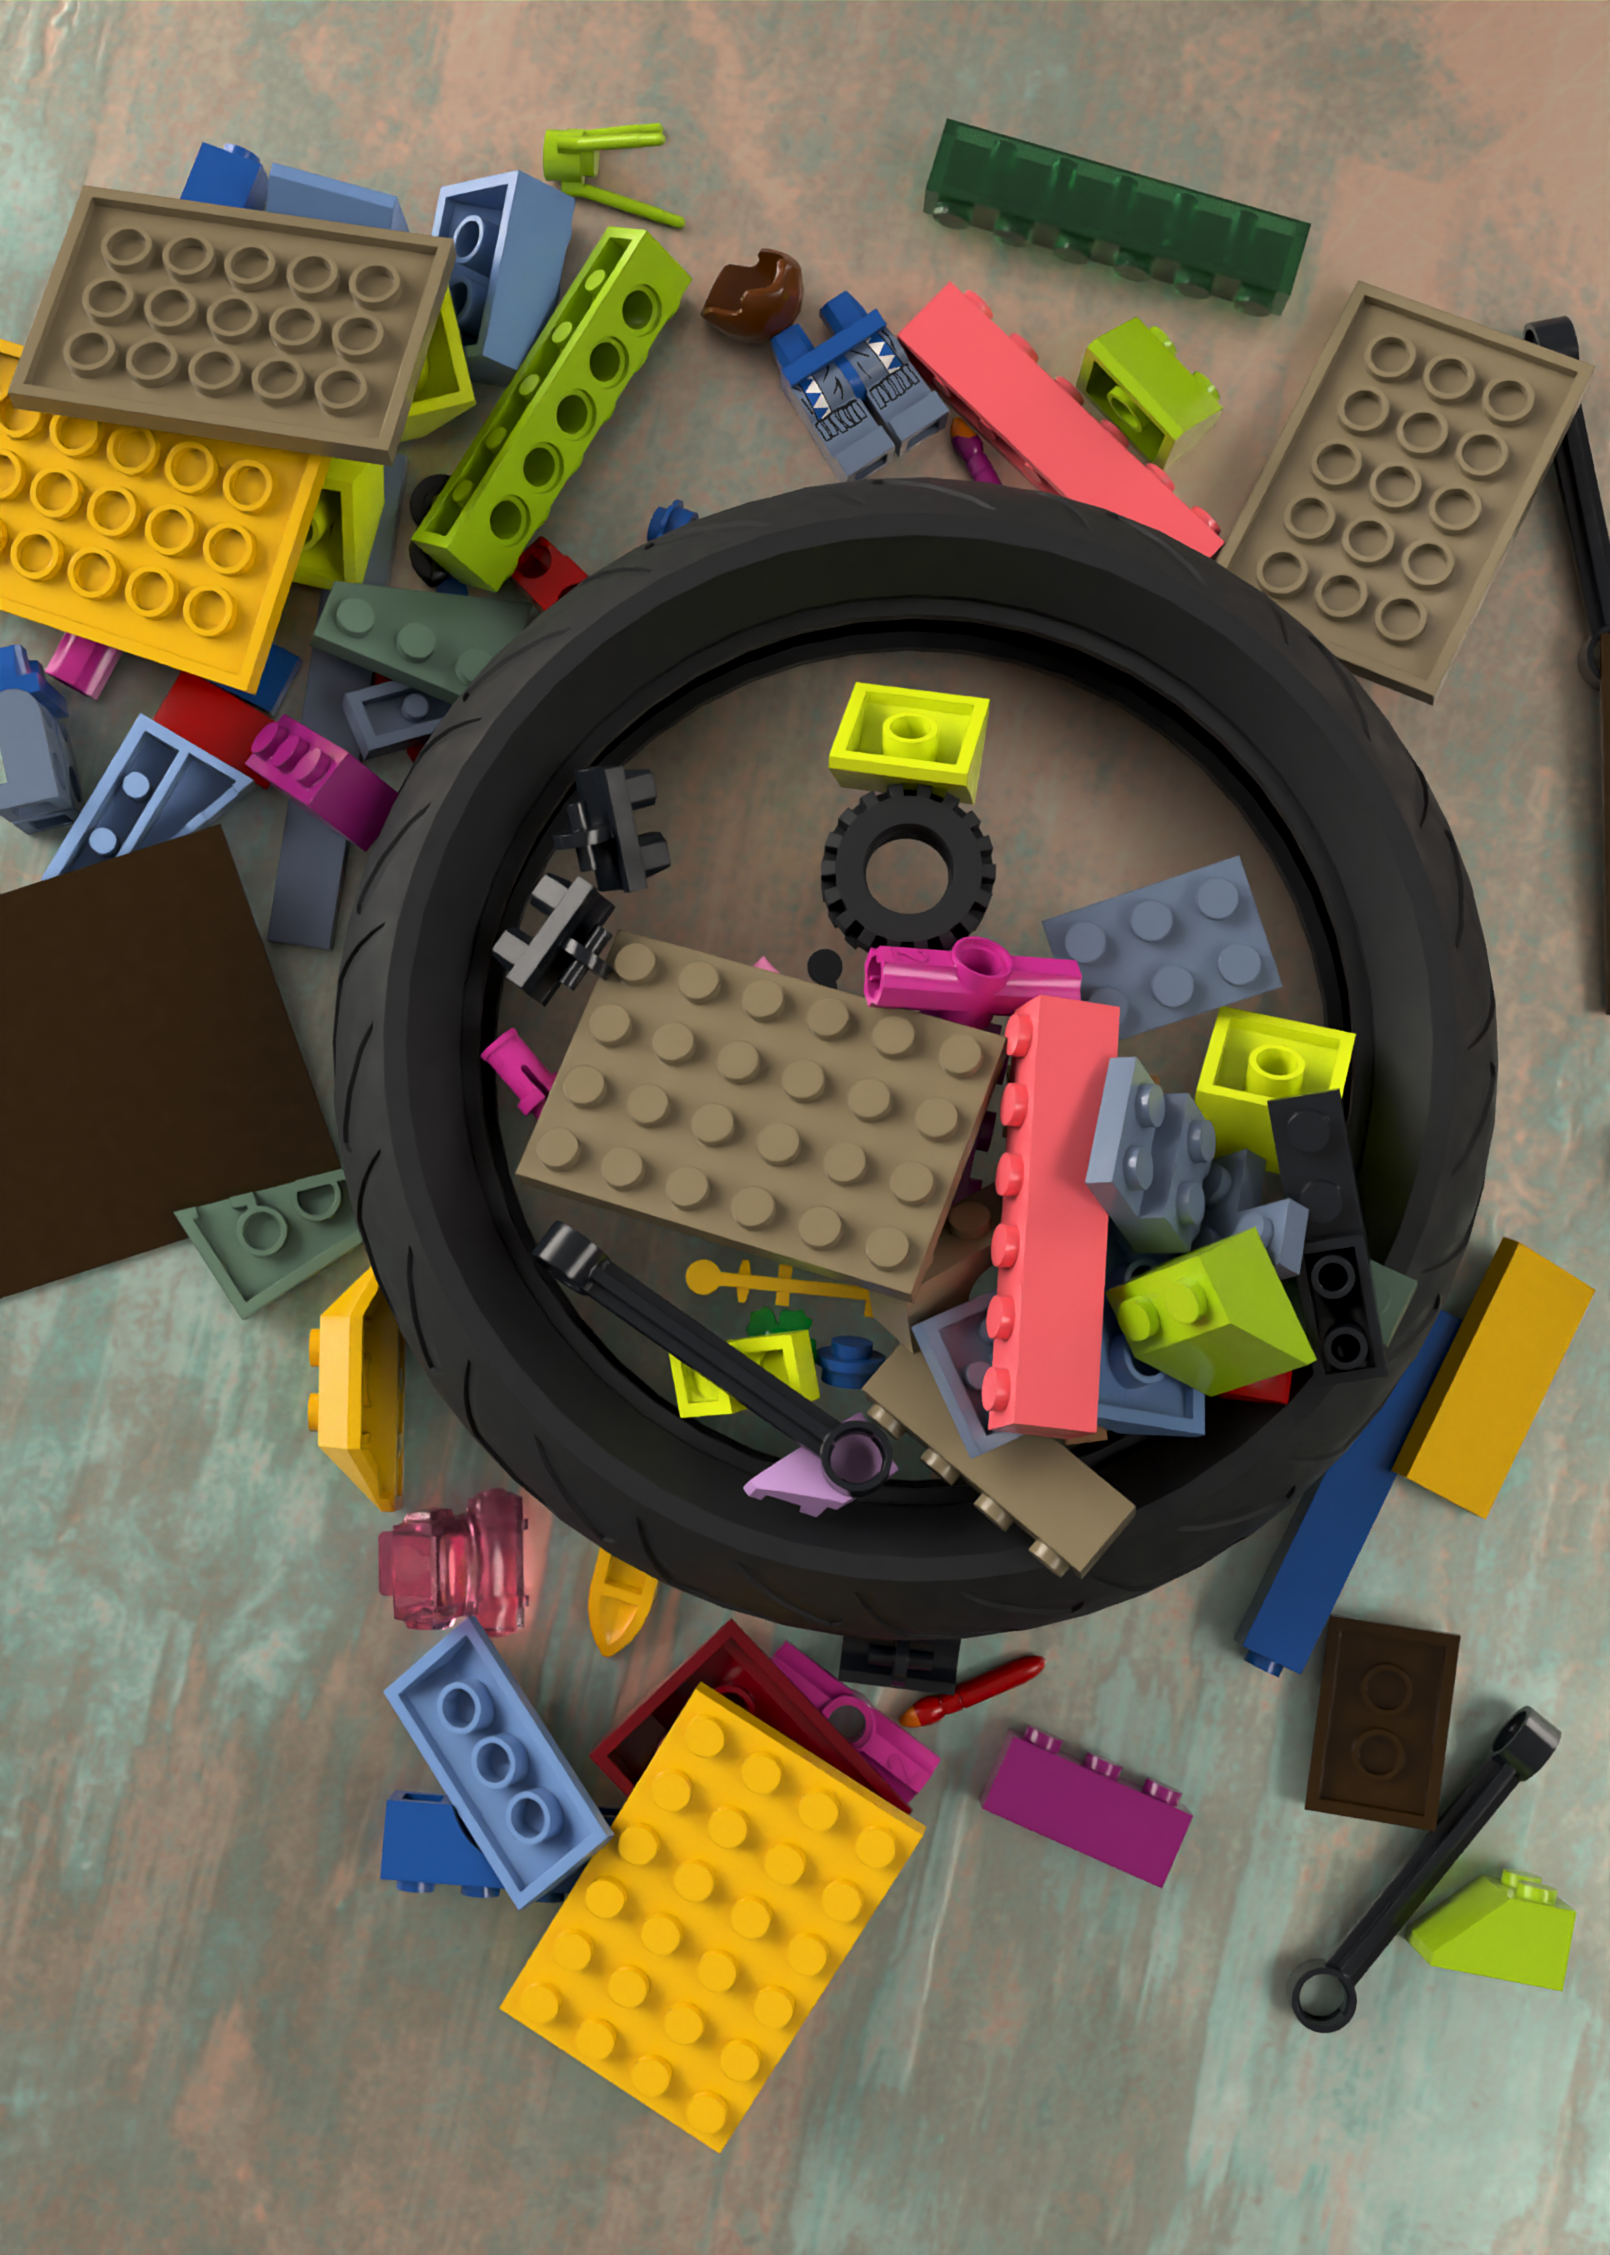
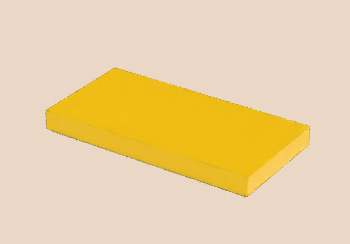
M1503 1237L1391 1471L1465 1511L1486 1520L1595 1293V1289L1524 1244Z

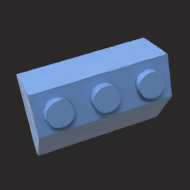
M520 170L441 187L431 236L454 239L457 257L448 284L471 382L498 387L508 386L555 312V307L560 298V280L566 249L572 236L571 223L576 202L575 198Z

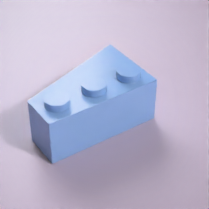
M140 713L41 880L43 881L208 828L257 786L250 777Z

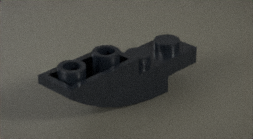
M1340 1087L1269 1099L1267 1104L1284 1199L1290 1198L1309 1209L1300 1275L1296 1277L1307 1338L1317 1359L1312 1362L1316 1387L1386 1377L1389 1373Z

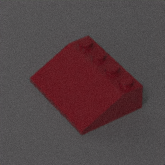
M732 1617L631 1708L593 1745L588 1755L628 1798L700 1682H703L909 1815L913 1812L912 1807Z

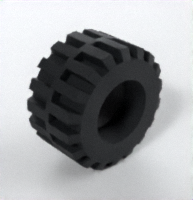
M903 783L888 785L886 793L876 796L874 791H871L860 797L859 805L852 810L848 807L838 818L837 827L833 832L829 833L825 843L821 864V891L823 902L826 903L828 909V917L834 928L838 927L845 935V941L855 950L860 947L869 953L871 947L891 946L950 951L958 940L969 937L973 931H976L993 895L992 889L996 880V864L992 863L991 854L993 846L989 835L983 836L979 828L981 821L972 810L966 813L958 806L960 799L948 792L944 798L932 793L933 786L918 784L917 790H903ZM898 839H913L931 846L939 853L948 869V885L945 894L934 907L920 913L903 914L885 908L871 895L866 881V869L872 854L882 845Z

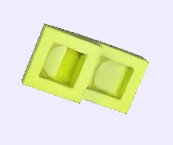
M809 1330L724 1340L808 1400L820 1399ZM669 1353L680 1418L733 1414L748 1409Z

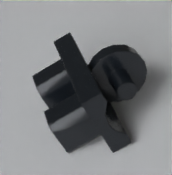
M623 765L590 766L574 770L580 801L566 804L571 829L552 835L555 849L575 848L580 872L594 870L599 892L624 890V893H632L647 889L646 878L669 868L671 865L667 840L661 832H647L637 835L632 812L633 810L655 805L657 791L652 771L650 769H624Z
M546 873L531 893L530 904L548 917L536 936L531 938L517 927L512 926L504 931L492 948L491 954L509 972L506 978L544 1007L549 1003L561 984L574 991L588 970L605 981L613 971V968L598 956L613 936L602 926L616 907L603 897L595 886L580 876H577L575 881L571 882L554 874Z
M843 1636L838 1681L954 1696L961 1639L891 1640Z

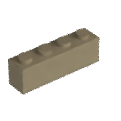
M900 1343L862 1387L867 1400L873 1404L866 1413L873 1422L897 1441L905 1432L927 1449L919 1459L931 1471L950 1486L959 1477L980 1494L979 1498L974 1502V1506L1003 1531L1006 1532L1015 1523L1033 1538L1035 1542L1028 1551L1060 1578L1069 1569L1082 1580L1136 1515V1506L1054 1438L1023 1435L970 1459L922 1351L913 1355Z

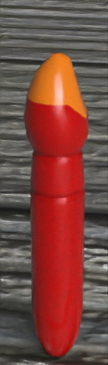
M1037 1655L1024 1656L957 1684L954 1696L945 1694L926 1696L908 1708L899 1718V1723L901 1726L909 1728L931 1726L939 1722L945 1715L959 1712L963 1708H969L1034 1679L1045 1668L1046 1659Z

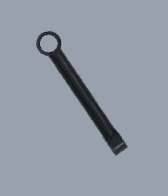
M1568 316L1529 322L1525 325L1522 340L1579 360L1578 340L1573 323ZM1580 404L1553 462L1589 637L1584 641L1578 653V670L1583 680L1590 687L1600 691V671L1594 661V648L1597 641H1599V634L1610 633V541L1584 414Z
M556 1220L530 1254L538 1265L562 1284L583 1296L588 1295L819 1458L826 1482L839 1494L853 1498L865 1497L875 1493L886 1482L890 1474L893 1454L891 1444L881 1429L874 1424L860 1420L841 1423L617 1266L597 1245L574 1228ZM849 1435H863L870 1438L881 1453L882 1465L880 1472L870 1480L861 1483H852L837 1477L831 1468L830 1462L831 1454L835 1447L834 1444Z
M1525 1706L1521 1708L1503 1725L1490 1745L1489 1757L1437 1820L1436 1832L1428 1831L1326 1959H1310L1299 1964L1293 1970L1287 1983V1998L1297 2019L1306 2028L1318 2033H1331L1340 2030L1350 2022L1357 2007L1355 1985L1518 1783L1526 1781L1535 1775L1552 1756L1560 1742L1561 1731L1532 1707ZM1320 1974H1329L1339 1978L1338 1980L1345 1989L1344 1998L1339 2008L1326 2016L1311 2015L1303 2011L1300 2005V1991L1304 1983L1311 1977Z

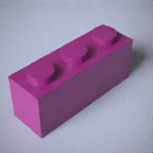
M283 714L278 722L269 723L259 732L251 747L253 754L245 763V765L302 810L365 852L378 838L389 812L399 795L397 791L349 752L286 714Z
M1028 1725L1024 1734L1009 1728L978 1798L982 1809L1163 1888L1193 1818L1188 1808L1179 1803L1183 1793L1149 1777L1146 1778L1143 1787L1120 1777L1123 1766L1097 1753L1087 1751L1084 1760L1063 1752L1060 1749L1064 1740L1038 1727Z

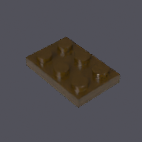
M1330 1614L1304 1810L1436 1832L1460 1634Z

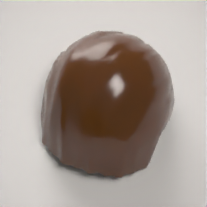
M763 248L758 253L759 261L754 266L726 265L719 273L701 311V316L729 338L749 344L771 341L774 336L793 325L801 312L804 285L799 263L786 253Z

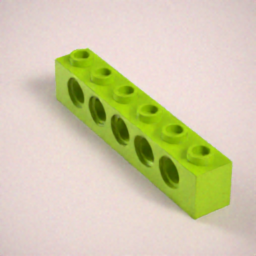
M608 226L411 538L417 546L460 583L497 593L503 582L514 573L519 556L534 532L547 520L551 511V505L568 478L580 467L583 461V454L599 428L612 416L616 407V401L633 374L645 363L652 343L664 324L677 312L680 299L693 278L647 230Z

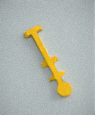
M702 1259L693 1262L688 1267L685 1275L689 1289L700 1295H708L716 1291L719 1286L736 1287L738 1302L741 1303L746 1302L750 1289L776 1291L775 1305L789 1306L790 1293L865 1300L864 1317L874 1318L869 1290L854 1285L792 1279L793 1267L789 1265L779 1264L777 1278L751 1275L749 1260H742L737 1274L721 1272L714 1262Z

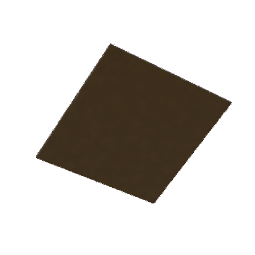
M221 824L0 894V1299L189 1238L173 1212L230 1199V1197L257 1192L342 1169Z

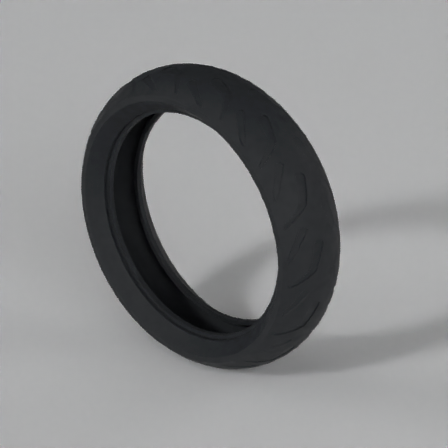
M931 477L863 479L805 487L769 498L747 502L691 521L633 549L584 579L536 617L531 624L489 661L454 702L418 754L398 791L399 795L366 862L348 922L337 981L332 1041L335 1081L334 1107L341 1162L353 1213L376 1281L397 1321L404 1339L441 1397L471 1436L516 1483L547 1507L561 1521L612 1556L666 1585L722 1608L765 1619L780 1625L840 1636L891 1640L965 1639L1029 1630L1089 1615L1146 1594L1201 1567L1232 1545L1252 1535L1298 1499L1348 1450L1385 1405L1400 1378L1417 1357L1447 1299L1469 1243L1484 1188L1486 1166L1495 1125L1498 1078L1496 1001L1486 943L1473 888L1451 828L1423 772L1398 737L1388 719L1354 675L1310 630L1264 592L1245 582L1213 559L1159 530L1104 508L1048 492L988 482ZM899 651L970 655L1016 664L1065 680L1117 705L1151 727L1206 773L1239 810L1262 843L1293 900L1309 944L1323 1004L1324 1026L1356 1034L1343 1090L1342 1104L1351 1155H1353L1370 1260L1412 1278L1418 1283L1388 1348H1385L1389 1375L1316 1387L1313 1366L1310 1363L1292 1371L1288 1405L1225 1399L1217 1395L1209 1397L1205 1394V1435L1184 1437L1120 1434L1108 1430V1440L1082 1443L1069 1449L1072 1454L1136 1506L1134 1518L1082 1580L1069 1569L1060 1578L1045 1567L1028 1551L1035 1540L1015 1523L1005 1532L974 1506V1502L979 1498L980 1494L960 1477L952 1486L941 1478L926 1480L888 1479L875 1493L856 1498L838 1510L827 1507L818 1517L801 1513L800 1505L768 1495L762 1500L749 1497L743 1487L752 1478L782 1458L752 1449L705 1426L693 1417L680 1418L678 1407L658 1395L615 1357L581 1318L556 1279L538 1265L530 1255L537 1246V1243L526 1223L509 1173L498 1116L496 1071L487 1061L485 1062L481 1058V1054L497 1039L498 1013L507 971L491 954L492 948L505 930L510 929L512 926L520 928L526 907L531 899V893L536 888L550 858L556 851L552 835L571 828L566 804L580 801L573 771L590 766H624L657 736L702 706L751 682L801 665L850 655Z

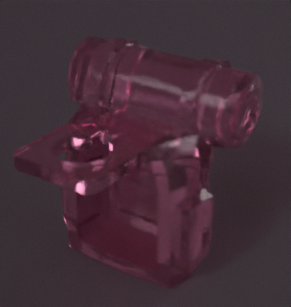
M504 1488L484 1490L476 1493L474 1497L468 1498L466 1513L454 1515L452 1509L427 1508L406 1514L402 1523L393 1526V1531L381 1532L378 1537L379 1592L383 1596H393L394 1619L404 1621L409 1629L440 1630L452 1627L457 1617L475 1615L487 1635L491 1638L507 1637L508 1634L525 1628L524 1607L530 1606L529 1595L525 1594L524 1530L528 1529V1518H523V1496L517 1495L512 1491H506Z

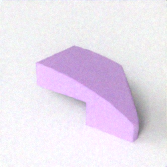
M859 1412L841 1423L854 1420L866 1421V1419ZM849 1435L834 1444L835 1447L830 1461L831 1468L840 1479L842 1478L852 1483H861L870 1480L880 1472L882 1465L881 1453L870 1438L863 1435ZM803 1447L798 1448L752 1478L743 1487L749 1497L762 1500L768 1495L800 1505L801 1513L818 1517L827 1507L838 1510L856 1499L839 1494L832 1489L823 1476L821 1460ZM893 1460L887 1480L899 1470Z

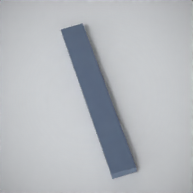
M396 453L393 466L384 465L385 503L362 584L390 586L409 460L404 454ZM321 590L316 626L331 590ZM312 647L301 724L349 752L361 763L363 756L341 702L345 693L374 686L373 671ZM290 799L288 800L267 941L275 944L333 952L350 841L302 810Z

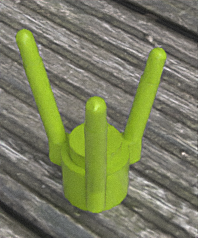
M634 124L589 130L570 128L567 130L547 129L543 145L544 177L546 181L561 182V192L571 197H583L678 229L683 228L686 223L685 219L679 215L585 183L586 177H597L600 150L633 149L664 145L666 138L662 134L664 130L662 124Z

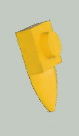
M600 1547L589 1589L588 1614L595 1643L602 1656L609 1658L628 1645L643 1627L656 1601L661 1581L612 1556Z

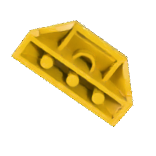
M370 1267L320 1316V1329H311L309 1361L311 1367H319V1393H310L308 1428L309 1431L318 1432V1446L381 1512H395L403 1508L406 1340L376 1281L372 1267Z

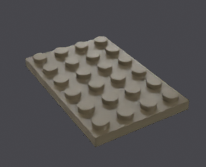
M83 185L7 393L15 409L393 466L457 257L454 239Z
M1358 280L1216 562L1245 582L1264 592L1310 630L1352 674L1433 706L1591 384L1595 366Z
M619 929L605 960L613 968V971L606 981L601 977L597 979L515 1173L521 1183L914 1304L1007 1056L1005 1053L1007 1037L904 1008L868 1007L865 997Z

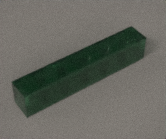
M948 118L946 119L925 189L923 212L932 214L936 222L952 229L964 230L969 226L987 230L993 232V236L997 240L1010 246L1026 247L1031 243L1053 250L1056 257L1069 263L1082 265L1089 263L1090 260L1114 267V272L1122 278L1136 282H1146L1152 278L1173 284L1174 289L1186 297L1207 299L1210 296L1234 302V307L1237 310L1257 317H1266L1270 313L1281 316L1291 295L1311 227V223Z

